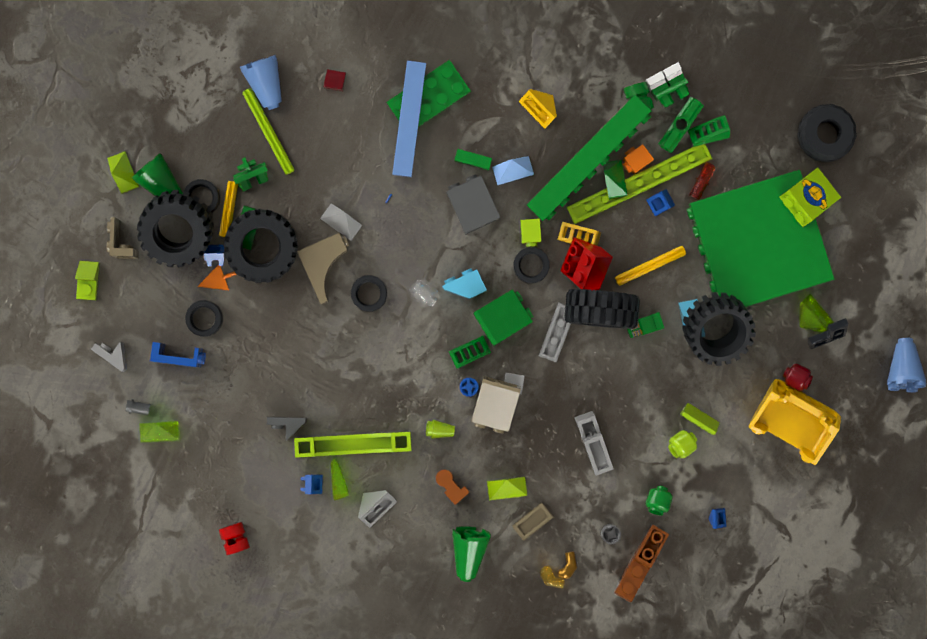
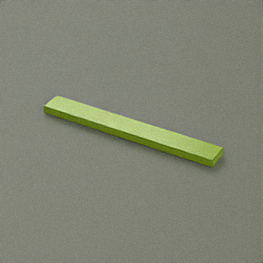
M706 144L692 147L625 179L628 196L609 199L606 188L566 208L575 225L713 158Z

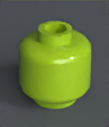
M681 430L670 438L668 449L674 457L685 459L697 449V438L692 432Z

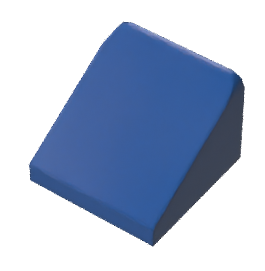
M667 189L646 199L655 216L675 206Z

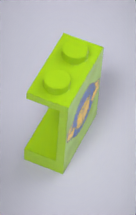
M818 167L780 196L784 205L802 227L813 221L841 198Z

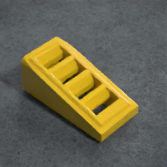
M562 221L557 240L571 244L575 230H578L576 238L581 239L583 232H586L584 241L589 242L590 235L594 234L591 243L598 246L601 232ZM569 227L571 228L569 237L567 239L565 238L567 229Z

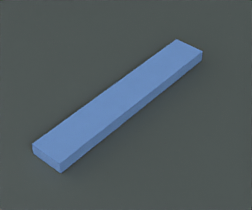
M407 61L392 175L412 177L426 63Z

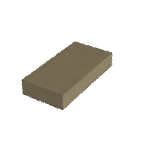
M541 502L515 522L512 527L524 541L554 517Z

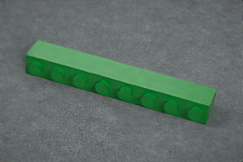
M634 95L548 182L527 206L542 221L545 219L549 221L557 213L555 209L559 205L563 207L570 200L568 196L573 191L577 193L584 186L582 182L586 178L590 180L597 173L595 169L600 164L604 166L611 159L608 155L613 150L615 152L619 151L624 145L622 141L627 136L631 138L638 131L636 127L640 123L644 125L652 117L650 115L652 110Z

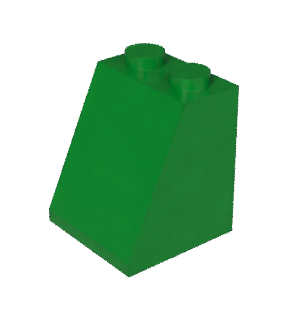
M513 289L473 313L493 347L533 322L531 320L534 317L528 307H523L521 304L524 301L518 291L514 292Z

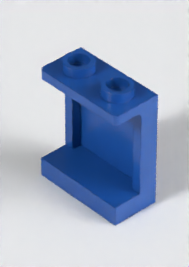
M152 342L150 357L152 362L201 368L202 364H205L206 353H203L202 348L195 347L194 358L190 359L164 355L166 344Z

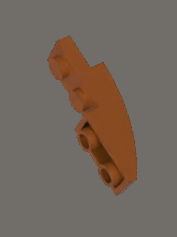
M654 525L650 527L625 569L614 594L630 603L633 601L649 569L653 566L669 536L668 533Z

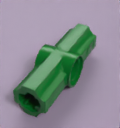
M690 96L658 145L665 151L672 153L704 105ZM679 120L684 121L686 128L683 130L678 129L676 122Z

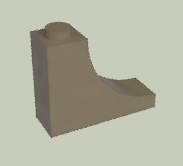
M340 233L297 251L321 305L329 302L326 294L327 274L332 264L341 255L348 252L346 247L350 246L346 236H341Z

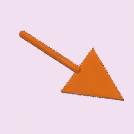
M218 265L197 287L229 290L225 279L237 274L234 271L224 275L221 266Z

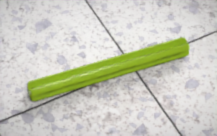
M251 88L246 89L242 94L286 175L294 172V167Z

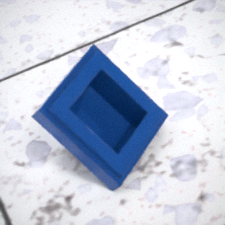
M725 508L712 509L708 519L713 529L726 527Z

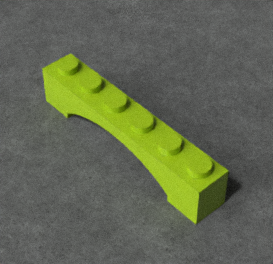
M411 431L294 438L295 458L412 451Z

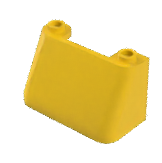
M775 379L748 427L758 435L765 434L767 431L800 449L799 453L804 462L816 465L840 430L841 416L835 410L807 394L786 386L784 381Z

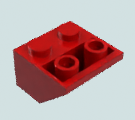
M574 237L560 271L580 289L600 290L613 257L602 247Z

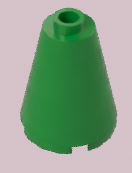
M161 153L156 155L153 160L145 164L131 177L137 184L154 196H160L165 191L171 194L173 190H179V194H183Z
M459 526L456 527V530H452L456 574L461 581L470 582L476 578L491 534L482 529V532L476 531V527Z

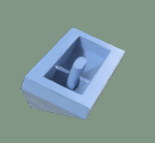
M529 156L511 159L492 167L497 186L534 175Z

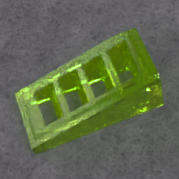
M334 459L331 461L333 499L335 501L348 496L349 491L338 460Z

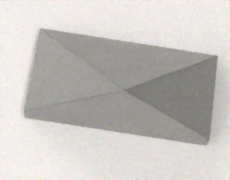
M332 203L320 218L343 236L345 235L350 241H352L362 227L359 222Z
M386 490L363 493L358 518L370 528L397 503V500Z

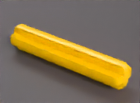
M228 181L219 232L221 237L226 236L227 230L232 224L238 184H235V181Z

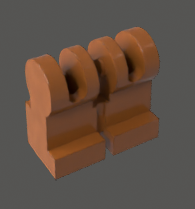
M447 469L441 470L436 475V482L440 486L445 487L447 491L444 493L456 505L470 491L466 486L462 489L453 480L454 477L451 471Z

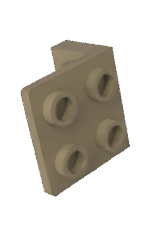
M111 217L110 222L107 223V232L110 233V241H107V252L116 259H139V251L135 250L134 247L131 245H120L121 220Z

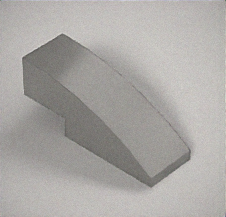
M593 411L574 417L595 475L613 470Z

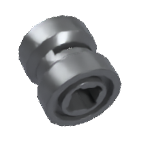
M607 524L601 530V537L606 543L615 544L620 540L621 532L615 525Z

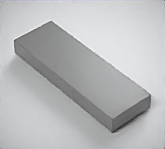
M558 302L538 355L553 362L558 360L571 323H566L564 319L565 304Z

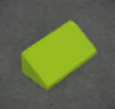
M687 403L680 413L681 416L709 434L715 435L719 422L690 403Z

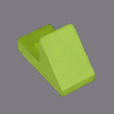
M79 262L75 279H77L76 299L97 300L99 262Z

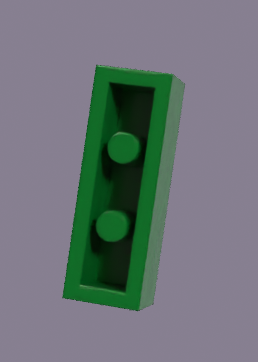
M457 149L454 162L489 171L492 158Z

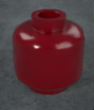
M797 363L793 364L791 368L787 367L783 374V377L786 378V386L799 392L804 389L807 390L813 380L811 370Z

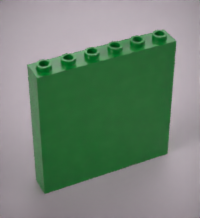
M801 170L688 204L687 214L689 219H693L694 227H692L695 238L698 237L700 242L698 250L706 261L703 265L706 274H710L712 280L709 282L712 293L716 292L719 297H721V292L727 293L729 297L733 295L747 307L835 280L816 218L802 227L780 199L782 194L803 179Z

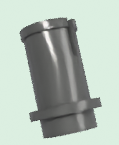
M134 399L131 401L127 400L126 412L149 416L151 404L135 402Z

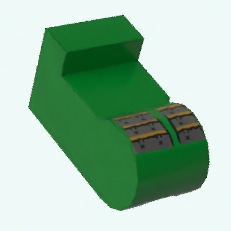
M660 312L638 319V325L635 329H627L629 337L633 338L664 329Z

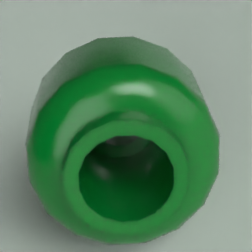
M657 486V488L649 490L645 505L650 513L662 516L663 513L669 512L673 496L668 492V488Z

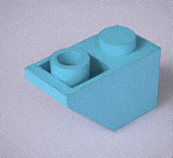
M472 268L462 272L463 276L458 279L454 276L445 280V285L442 286L445 291L467 299L487 291L478 270L473 271Z

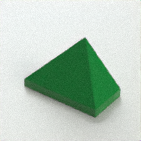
M622 159L607 162L603 168L609 199L628 196Z

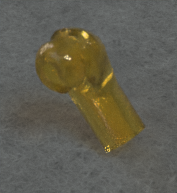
M544 566L540 570V576L545 585L563 589L565 580L555 578L552 568Z

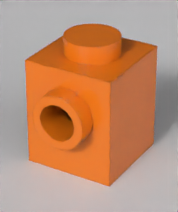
M643 144L637 149L633 146L624 153L626 157L623 159L625 162L623 166L628 173L632 172L635 175L653 162L654 158Z

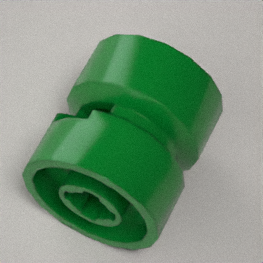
M647 82L637 83L623 89L626 100H630L636 95L650 110L654 108L652 99L647 97L650 92Z

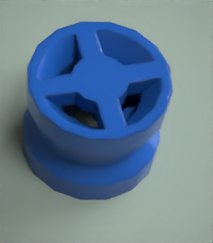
M465 378L461 381L460 391L463 395L471 397L477 393L479 385L475 379Z

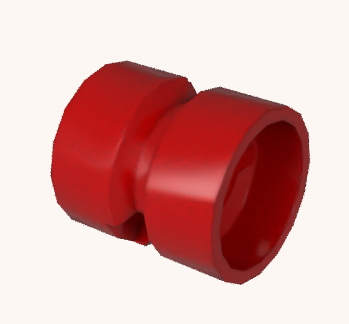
M242 522L219 529L221 540L225 541L223 546L226 555L250 548L248 538L243 535L245 529Z

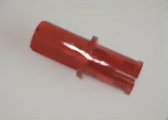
M705 163L699 177L695 178L696 182L689 196L700 200L706 186H709L708 181L715 170L713 164Z

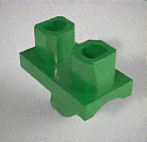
M246 157L242 158L243 164L237 166L241 172L233 175L235 184H238L242 191L252 188L249 179L256 176L259 184L269 181L265 162L256 165L255 159L247 161Z

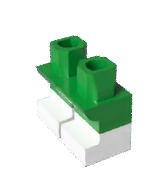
M679 62L645 81L656 102L659 101L664 108L674 104L670 96L673 92L676 91L680 100L690 95L687 87L688 81L681 71Z

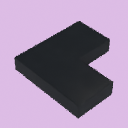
M847 319L829 324L827 331L809 337V348L814 349L845 337L848 328Z

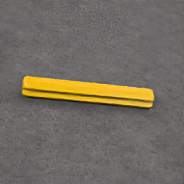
M679 246L617 275L615 280L621 286L685 256V248Z

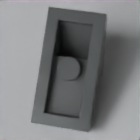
M267 417V425H271V429H283V425H286V441L307 422V418Z

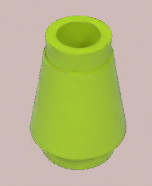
M436 420L427 422L426 436H430L431 439L454 436V425Z

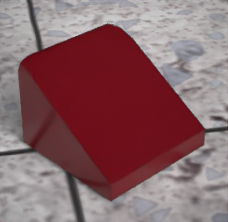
M327 69L323 87L343 92L346 72Z

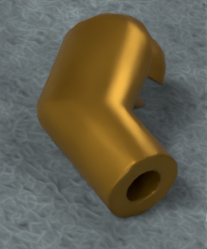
M574 551L565 553L567 564L558 571L561 579L571 578L577 569Z

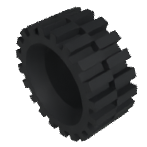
M715 292L711 293V298H708L707 295L702 296L703 301L700 303L696 300L693 303L694 309L688 308L686 312L689 317L684 316L683 322L685 325L682 326V330L687 343L699 360L702 362L705 360L709 365H712L714 361L716 366H722V361H725L726 365L731 364L732 358H735L737 361L741 359L739 356L741 352L744 354L748 352L746 346L752 347L754 342L751 337H755L756 332L753 328L756 327L752 316L740 300H737L733 295L729 297L727 293L721 292V297H719ZM719 314L733 316V326L724 337L717 340H708L702 337V328L709 319Z

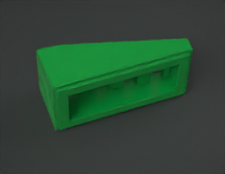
M723 115L689 129L688 133L692 145L695 147L730 138V127L726 116ZM698 133L700 134V137H701V138H699V139H697V136H696V134H698Z
M484 336L448 351L456 369L491 353ZM479 341L483 347V353L480 352L476 344ZM469 346H474L477 353L476 356L473 355ZM464 348L467 349L470 356L468 360L462 350ZM458 351L460 352V355L463 359V362L461 363L456 355V352Z

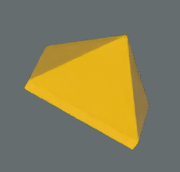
M530 89L519 100V103L544 129L557 117L553 95Z

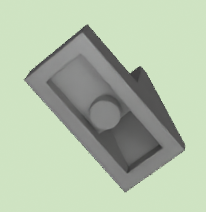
M120 342L112 353L110 352L112 349L104 343L101 345L95 343L91 348L92 351L121 372L127 370L123 342Z

